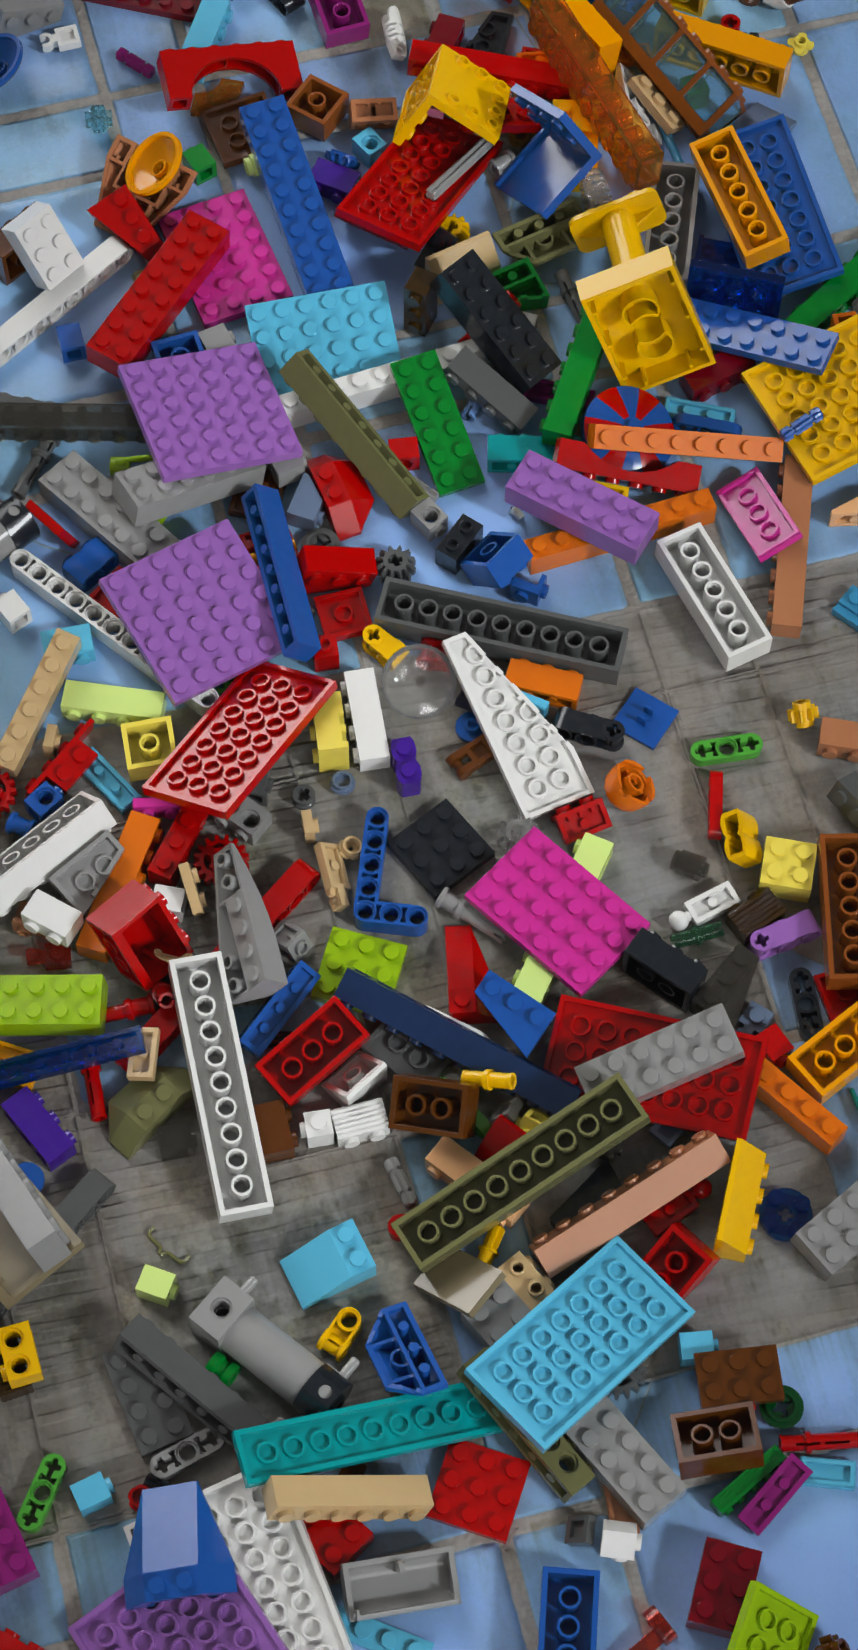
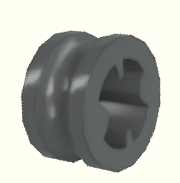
M301 784L293 790L292 797L296 808L308 810L313 807L316 798L315 791L311 786ZM303 793L304 796L307 793L309 800L305 801L303 799V801H300L299 795Z

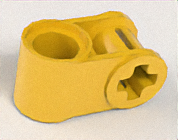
M372 624L363 630V650L377 660L385 669L393 671L408 655L409 650L406 645L399 639L394 638L382 627Z
M353 1307L341 1309L331 1325L321 1335L316 1348L318 1350H325L335 1357V1361L340 1363L361 1332L362 1319L359 1311ZM347 1317H353L357 1320L356 1324L351 1328L342 1325L343 1320Z

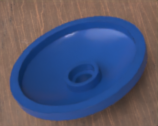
M11 33L0 34V87L5 85L15 75L23 57V45Z

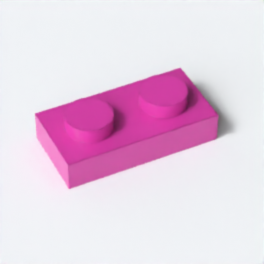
M153 797L133 798V811L156 818L175 819L182 808L180 805Z

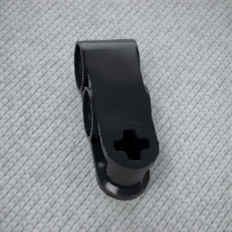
M565 706L557 709L553 725L565 740L575 741L585 746H593L610 752L618 751L623 747L625 728L621 722L599 717L592 713L580 712Z

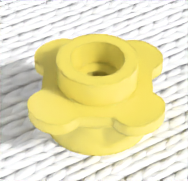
M804 32L799 33L794 38H789L787 44L794 48L793 54L797 56H804L809 50L814 48V42L810 41Z

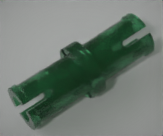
M720 920L700 927L695 925L690 930L670 934V941L674 942L673 945L679 948L693 944L699 946L703 944V941L724 937V929L716 930L722 927Z

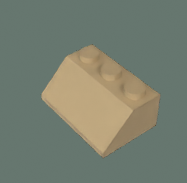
M485 231L425 257V270L437 275L471 249H474L491 272L501 269V264L489 231ZM437 295V305L439 306L443 304V301Z

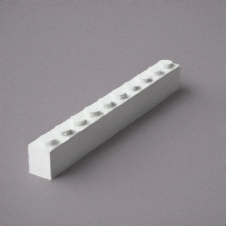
M472 339L435 349L443 372L465 345L493 370L495 369ZM390 363L333 379L357 409L400 397L389 368ZM295 391L279 395L293 428L317 422L314 414L299 400V396Z

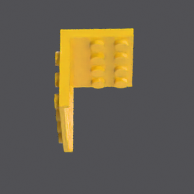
M442 44L406 90L392 142L401 146L405 139L409 141L415 132V126L417 124L421 125L428 115L427 111L433 105L495 145L500 138L511 88L503 80H498L490 75L486 69L470 62L466 56L460 55Z

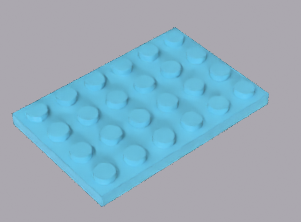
M385 280L244 306L251 342L256 343L278 395L294 391L285 383L284 378L279 373L280 369L296 352L306 349L310 350L333 379L401 360Z

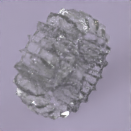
M592 168L586 177L579 182L585 210L613 201L603 171L599 168Z

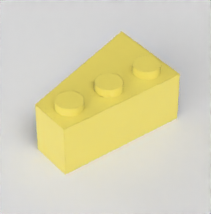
M335 691L313 717L314 726H309L310 740L316 741V748L312 749L313 764L318 763L319 772L350 769L349 745L346 738L341 691Z

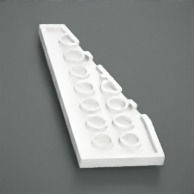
M466 632L443 640L442 646L524 822L555 811L559 807L577 802L584 797L594 795L595 791L574 747L568 740L565 741L555 726L550 724L540 714V710L524 693L504 676V672L489 660L478 644Z

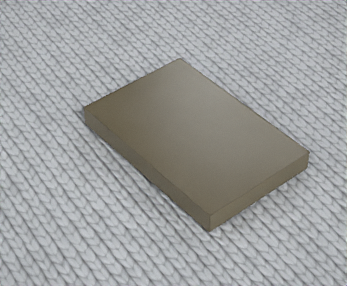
M459 1250L426 1273L422 1272L413 1285L417 1290L473 1319L506 1276L503 1271Z

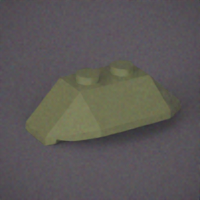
M572 198L561 203L547 220L535 214L492 233V237L504 254L517 260L528 257L533 267H536L576 249L577 245L570 232L569 221L572 217L584 211L576 199Z
M156 1066L155 1081H130L109 1101V1142L128 1160L193 1098L188 1070L182 1067Z

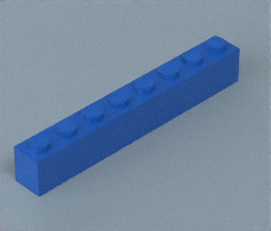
M255 483L241 497L282 654L284 657L307 662L321 649V644L279 491Z

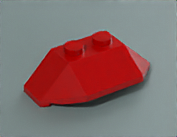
M321 455L307 460L305 472L309 474L323 501V511L326 512V517L333 532L340 541L360 535L374 503V498L359 469L349 459L330 455Z

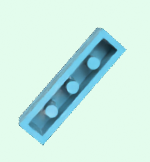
M230 0L201 1L182 49L188 47L202 48L211 45L219 46L220 41H224L226 26L231 24L233 19ZM203 77L197 83L203 84L205 77Z

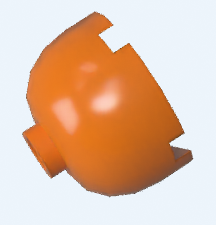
M628 759L616 764L605 778L604 789L609 802L621 811H637L647 806L655 797L653 780L650 776L646 778L642 772L644 768L639 763Z

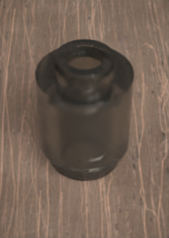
M685 849L683 851L676 850L670 864V869L675 870V874L698 882L701 877L706 878L710 868V864L707 863V857Z

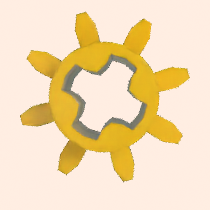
M810 699L793 701L792 709L787 710L788 722H791V724L795 723L796 728L799 729L813 726L814 718H819L818 706L811 704Z

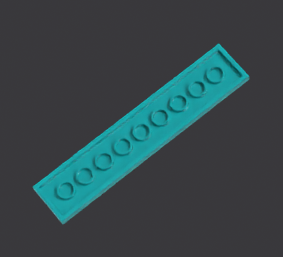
M462 1382L448 1385L446 1389L425 1396L400 1395L233 1431L231 1436L245 1488L247 1489L265 1485L271 1475H311L499 1434L504 1431Z

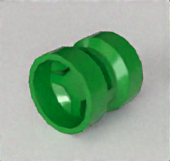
M217 1351L205 1366L209 1372L216 1374L219 1380L228 1387L233 1384L241 1371L240 1365L227 1361L226 1356L220 1351Z

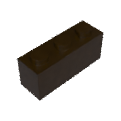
M417 266L404 287V329L412 334L426 337L437 317V294L429 283L438 275Z

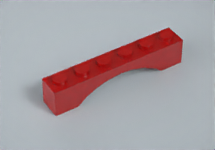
M562 437L556 439L552 460L568 469L581 473V475L591 480H595L597 476L605 478V483L619 485V481L627 482L628 487L642 490L643 486L652 487L651 492L666 494V490L675 492V497L698 491L702 471L701 465L681 461L673 462L663 468L649 472L627 471L603 461L585 442Z
M182 806L147 868L150 883L176 886L181 877L178 865L188 861L194 843L209 814Z

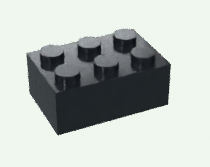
M643 927L625 949L621 971L684 1013H687L704 990L708 972L702 962L697 959H690L684 955L678 946L669 945L662 940L658 933L652 930L648 931Z

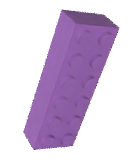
M531 450L527 452L505 486L506 503L633 565L636 564L658 529L659 512Z

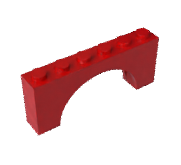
M276 40L264 43L257 41L251 44L234 43L227 46L211 45L209 47H188L177 50L165 49L159 51L156 63L167 111L190 110L193 99V87L203 77L217 71L239 70L253 74L265 81L272 88L276 96L284 95L286 101H289L303 83L293 40Z

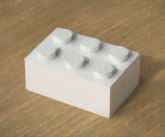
M36 201L1 229L38 288L52 290L85 263L50 204Z

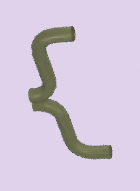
M152 1225L148 1230L147 1237L158 1247L157 1253L161 1257L168 1255L179 1264H184L191 1258L190 1255H187L185 1259L180 1260L169 1251L162 1252V1245L151 1236L155 1227Z

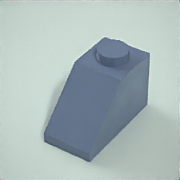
M303 473L286 513L288 525L306 531L322 525L326 512L323 511V501L309 474Z

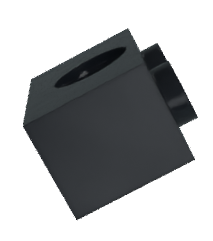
M462 514L437 546L435 564L456 575L461 569L459 562L483 539V525Z

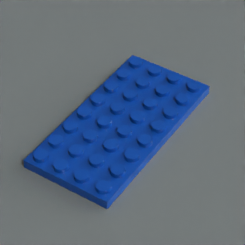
M784 113L735 130L789 237L790 252L747 270L727 231L754 305L844 274V268Z

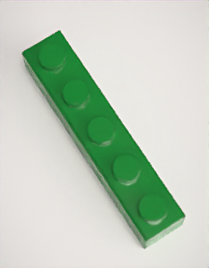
M775 1444L763 1454L764 1467L746 1469L710 1501L709 1505L720 1517L724 1515L729 1516L735 1510L733 1507L737 1503L741 1505L747 1499L746 1495L750 1492L752 1494L760 1488L759 1484L763 1480L766 1482L772 1475L771 1473L786 1459V1456Z

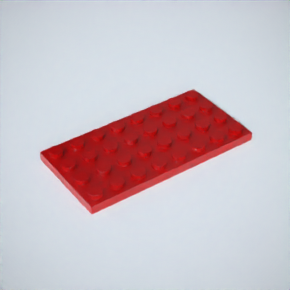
M427 115L421 125L417 124L415 126V132L409 141L405 139L401 146L392 142L337 206L335 215L419 252L486 170L490 159H494L502 150L503 142L498 140L491 149L441 196L432 201L426 197V189L482 137L475 134L462 133L461 128H459V122L445 116L443 119Z
M264 662L238 675L141 787L143 794L228 820L338 689L336 680L269 662Z
M561 994L544 1069L583 1089L574 1067L679 1022L681 1019ZM735 1031L746 1057L641 1102V1106L650 1118V1123L694 1133L709 1130L721 1139L736 1142L737 1138H741L747 1141L769 1038Z

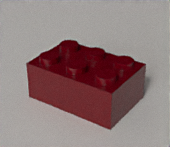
M707 1537L701 1555L685 1627L731 1639L750 1580L756 1581L763 1551Z

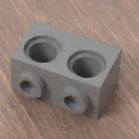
M249 797L242 802L228 820L213 816V820L218 826L224 829L227 827L238 840L243 843L247 841L252 846L272 825L271 813ZM248 822L256 823L253 827L245 826Z

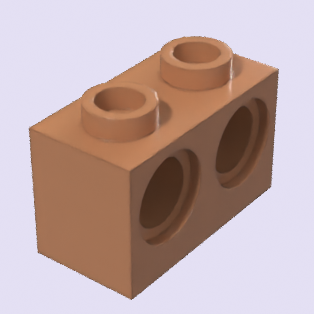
M396 97L350 99L348 106L350 131L365 130L369 126L372 129L395 128L398 121Z

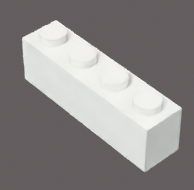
M374 668L344 672V681L340 682L342 697L347 696L348 703L344 704L346 719L351 718L352 725L348 726L350 741L355 740L356 748H352L354 763H359L360 772L389 768L390 753Z

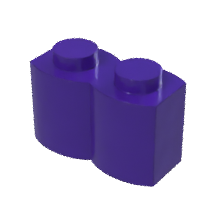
M410 736L392 739L391 765L396 773L397 791L402 798L419 795L421 793L422 772L416 760V745Z

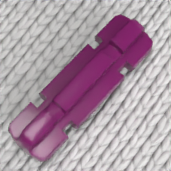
M123 47L116 51V59L125 63L128 67L138 73H142L143 76L149 79L155 75V66L150 63L145 64V60L133 53H129Z

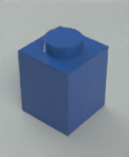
M79 322L66 323L56 327L63 362L69 363L87 359Z

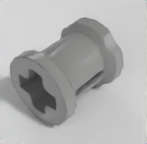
M504 150L501 156L496 159H490L488 166L490 172L495 178H498L516 156L511 150Z

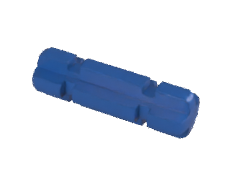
M814 407L808 411L809 414L805 413L791 422V426L782 428L779 431L780 437L784 442H789L794 438V435L798 436L812 427V423L816 424L824 418L822 411L818 407Z

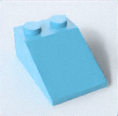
M353 1219L328 1229L279 1261L302 1310L376 1276V1264Z

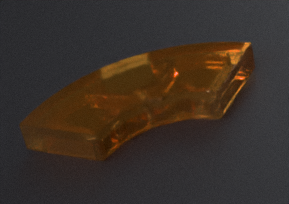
M222 78L219 85L213 90L205 93H195L190 111L191 116L200 117V111L239 99L245 87L244 81Z

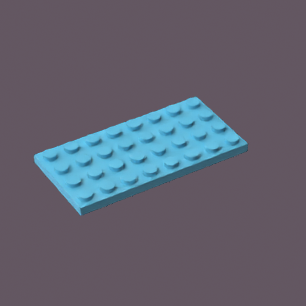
M617 1235L465 1369L464 1374L543 1454L692 1318L696 1311Z

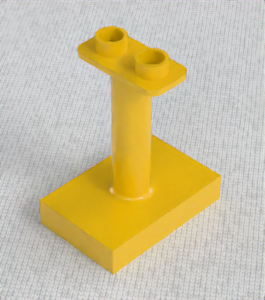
M644 188L630 192L624 197L599 207L587 209L583 213L572 217L569 221L570 232L581 252L589 253L607 246L612 267L575 281L579 298L620 386H632L644 391L716 363L709 339L668 245L647 254L645 253L640 233L663 224L667 218L659 194L654 188Z

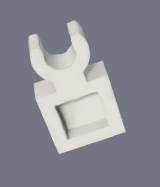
M76 24L55 28V34L52 35L50 33L39 35L40 42L44 43L42 44L43 52H51L56 47L59 48L60 52L82 47Z

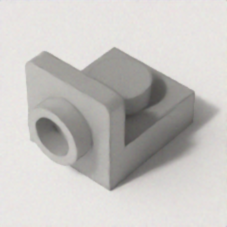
M284 918L274 928L279 948L286 951L292 961L296 963L313 946L304 929Z

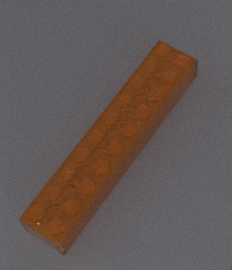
M532 0L531 7L529 8L530 20L528 23L530 35L536 38L541 52H545L550 66L555 68L559 74L560 82L566 85L571 99L576 101L582 116L589 121L592 132L598 135L603 149L608 151L612 157L613 165L619 168L626 185H629L633 191L659 184L664 152L566 1Z

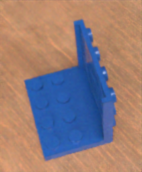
M516 83L510 89L516 97L514 101L522 109L526 108L528 111L526 115L534 123H539L542 129L493 184L500 191L547 220L562 201L571 194L578 183L586 177L587 173L601 159L602 154L565 111Z

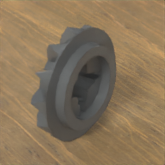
M327 528L312 529L304 535L301 541V549L303 545L317 546V540L323 546L340 547L338 536Z

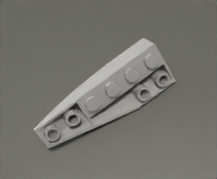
M229 843L213 855L219 951L222 953L232 1004H239L272 996L286 986L288 981L277 938L259 890L235 844Z

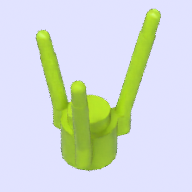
M152 455L111 456L109 463L110 475L114 476L116 472L132 468L133 462L152 461Z

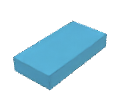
M800 1456L799 1459L813 1471L802 1486L847 1491L855 1490L856 1461Z

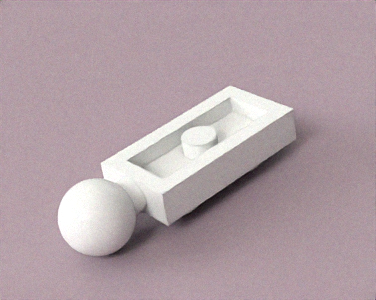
M726 881L684 902L683 908L686 912L675 911L671 913L668 919L669 926L675 931H683L687 928L689 921H692L697 928L726 913L732 905L736 903L741 905V900L730 882Z

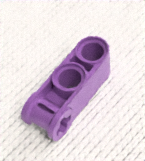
M806 909L789 918L778 920L767 927L754 931L747 946V953L751 959L763 961L817 939L822 935V930L811 910Z

